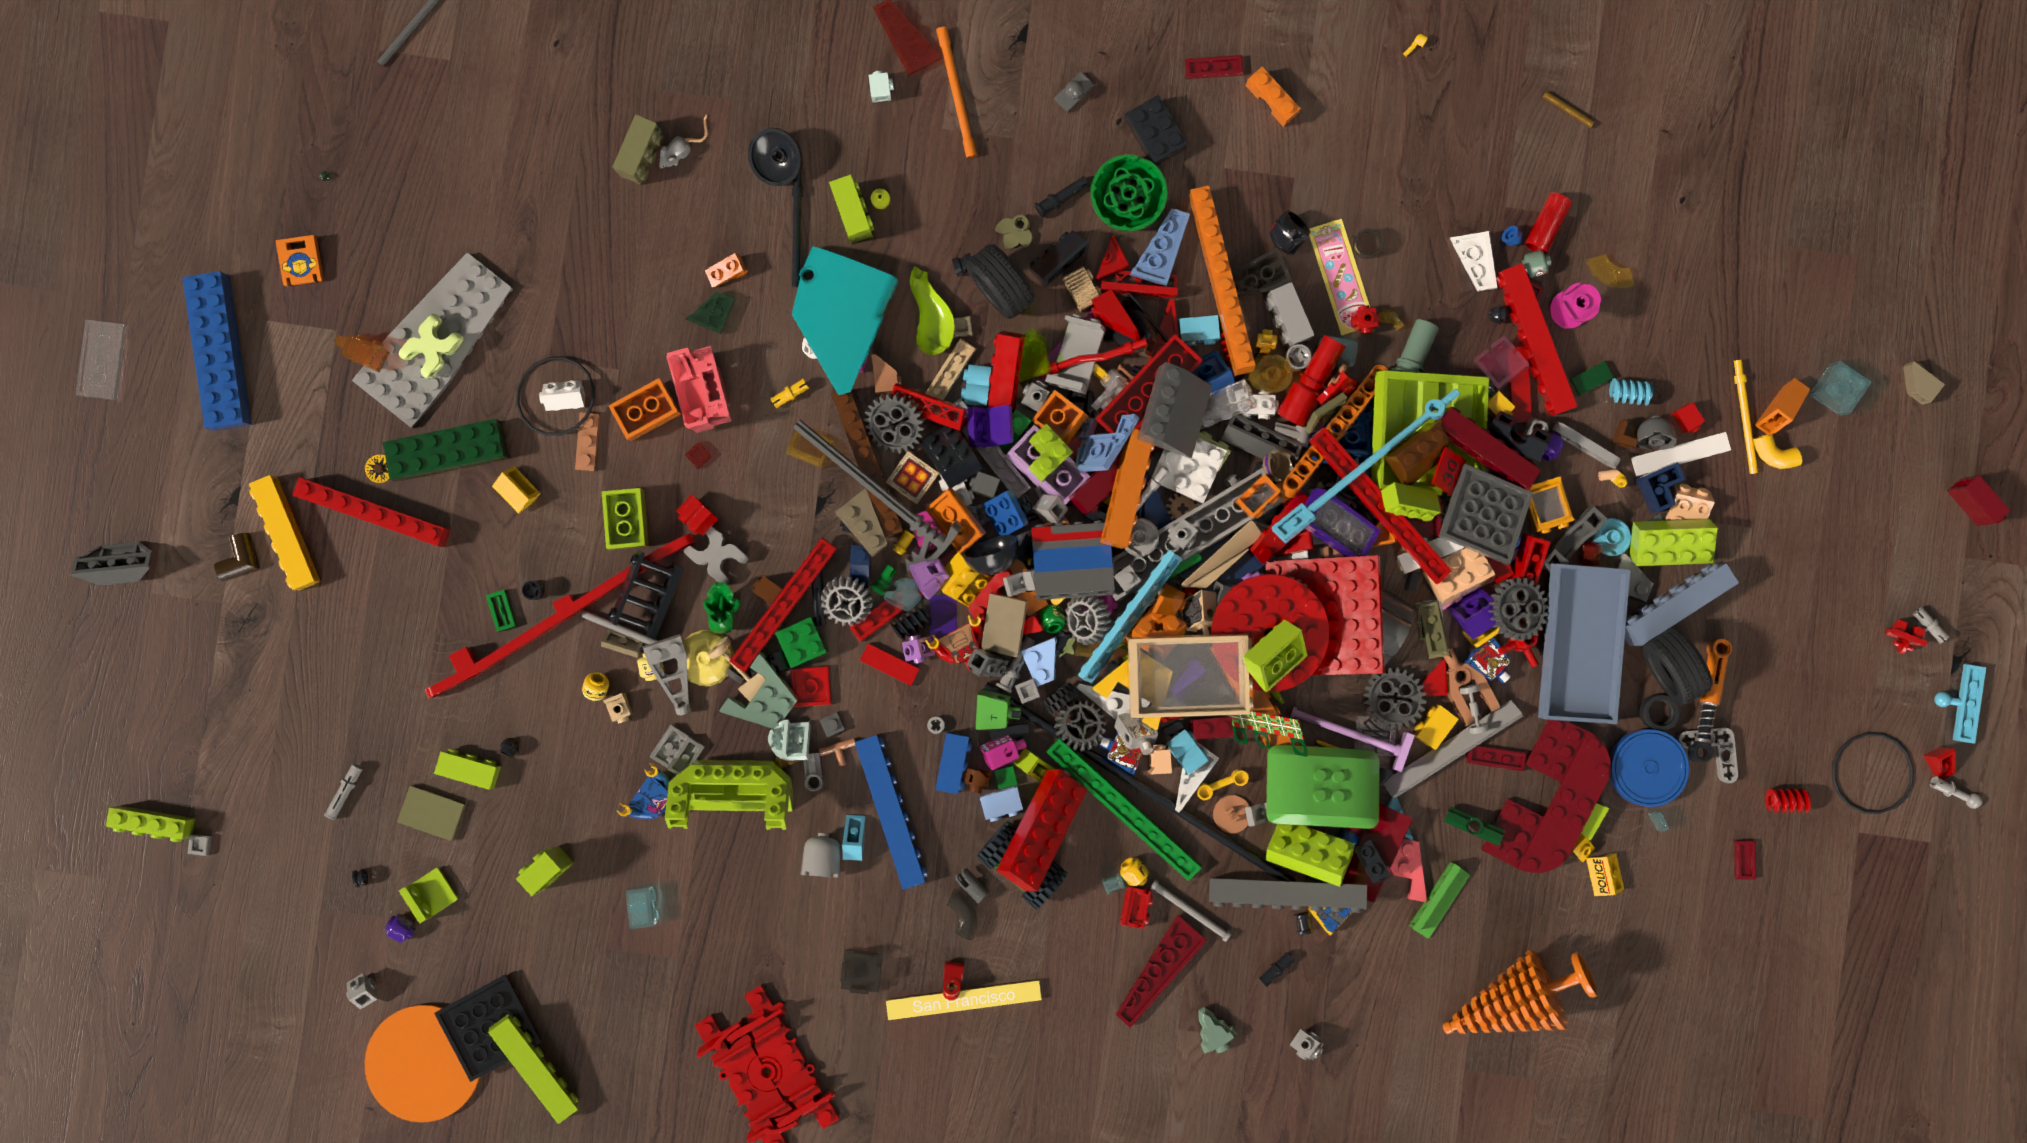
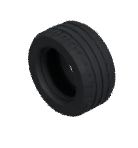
M995 244L986 245L967 261L966 269L987 300L1005 318L1012 319L1016 317L1017 314H1020L1033 303L1035 295L1031 286L1012 260Z
M1669 628L1643 645V655L1649 669L1662 689L1676 703L1688 704L1711 690L1713 680L1706 662L1692 641L1679 629Z

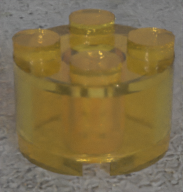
M1267 354L1261 355L1254 360L1255 368L1253 372L1249 373L1248 379L1255 389L1260 392L1277 393L1289 386L1292 380V371L1287 359L1280 355ZM1269 371H1271L1270 373L1273 374L1272 377H1269Z

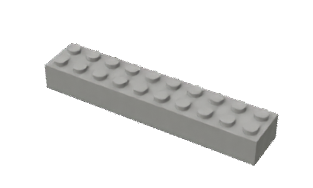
M1263 468L1158 530L1159 544L1150 555L1135 557L1125 550L1113 557L1114 576L1130 565L1142 581V583L1126 594L1114 578L1115 592L1112 596L1115 601L1119 602L1139 590L1148 580L1150 573L1159 565L1163 555L1169 550L1182 557L1181 562L1241 529L1249 521L1256 520L1255 516L1250 518L1235 501L1262 475H1266ZM1265 485L1245 505L1252 511L1272 491ZM1281 497L1272 505L1268 503L1264 507L1266 511L1262 515L1281 505L1283 502ZM1184 518L1198 530V533L1194 537L1196 541L1189 549L1186 547L1184 550L1181 548L1177 550L1169 544L1170 539L1168 535L1170 533L1167 531L1174 523L1178 524ZM1181 533L1178 537L1184 538L1185 534Z

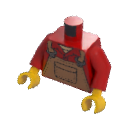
M976 613V619H971L970 615H968V624L940 639L932 635L934 641L929 643L925 640L929 648L933 649L939 658L946 662L958 664L964 661L966 665L970 654L975 648L980 649L982 646L984 631L979 613Z

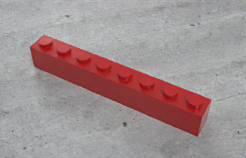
M1523 263L1497 273V284L1503 289L1505 304L1510 307V318L1513 324L1516 323L1518 328V339L1520 342L1523 341L1526 347L1524 355L1531 362L1532 367H1530L1533 377H1536L1539 383L1537 388L1540 395H1543L1545 399V410L1553 416L1578 407Z
M300 477L292 495L439 547H445L451 530Z

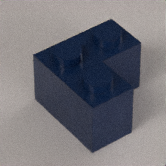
M1678 462L1668 464L1635 479L1651 514L1676 505L1668 487L1685 480Z

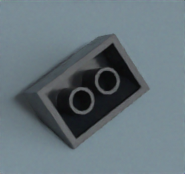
M1072 230L1070 233L1066 231L1059 237L1060 241L1055 246L1051 244L1044 251L1046 254L1043 257H1037L1030 263V273L1044 288L1087 251L1089 243Z

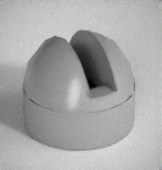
M1231 474L1224 479V483L1228 488L1241 481L1240 478L1238 480L1235 478L1236 474Z

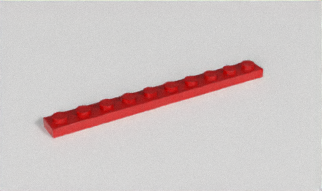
M1322 427L1309 440L1342 479L1359 466L1325 427ZM1365 472L1348 484L1435 584H1439L1452 571L1403 515L1385 512L1381 490Z

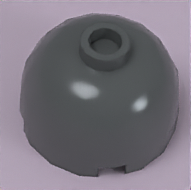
M1652 416L1641 423L1637 430V445L1646 450H1653L1652 447H1659V450L1669 449L1676 445L1677 433L1675 426L1672 422L1661 416Z

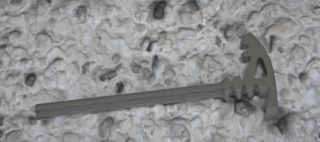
M801 419L794 426L797 432L908 522L911 531L917 530L916 535L918 537L924 536L921 550L915 547L912 551V557L908 556L905 560L907 571H910L909 566L912 564L936 560L962 529L963 524L955 520L950 527L948 535L944 532L938 533V527H931L932 523L929 520L924 521L923 515L913 513ZM932 542L938 549L929 555L928 550Z

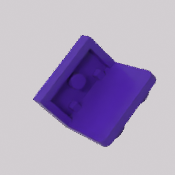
M1010 405L987 409L967 408L969 446L988 448L1013 442L1012 407Z

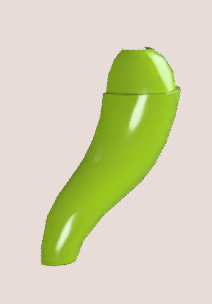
M914 266L909 282L920 312V322L916 336L917 345L921 351L928 355H938L944 352L945 349L950 348L955 331L954 318L949 307L928 282V273Z

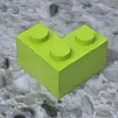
M1047 424L1029 440L1041 455L1028 469L1042 482L1073 453Z

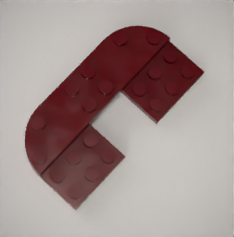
M1547 720L1525 763L1526 766L1560 782L1544 816H1541L1507 799L1494 823V826L1505 830L1499 846L1485 841L1481 848L1482 851L1521 871L1544 873L1554 870L1567 860L1610 776V757L1601 740L1593 733L1563 720Z

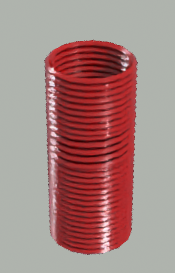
M1555 192L1549 194L1526 239L1525 246L1534 252L1542 250L1544 254L1548 253L1572 204L1568 197Z

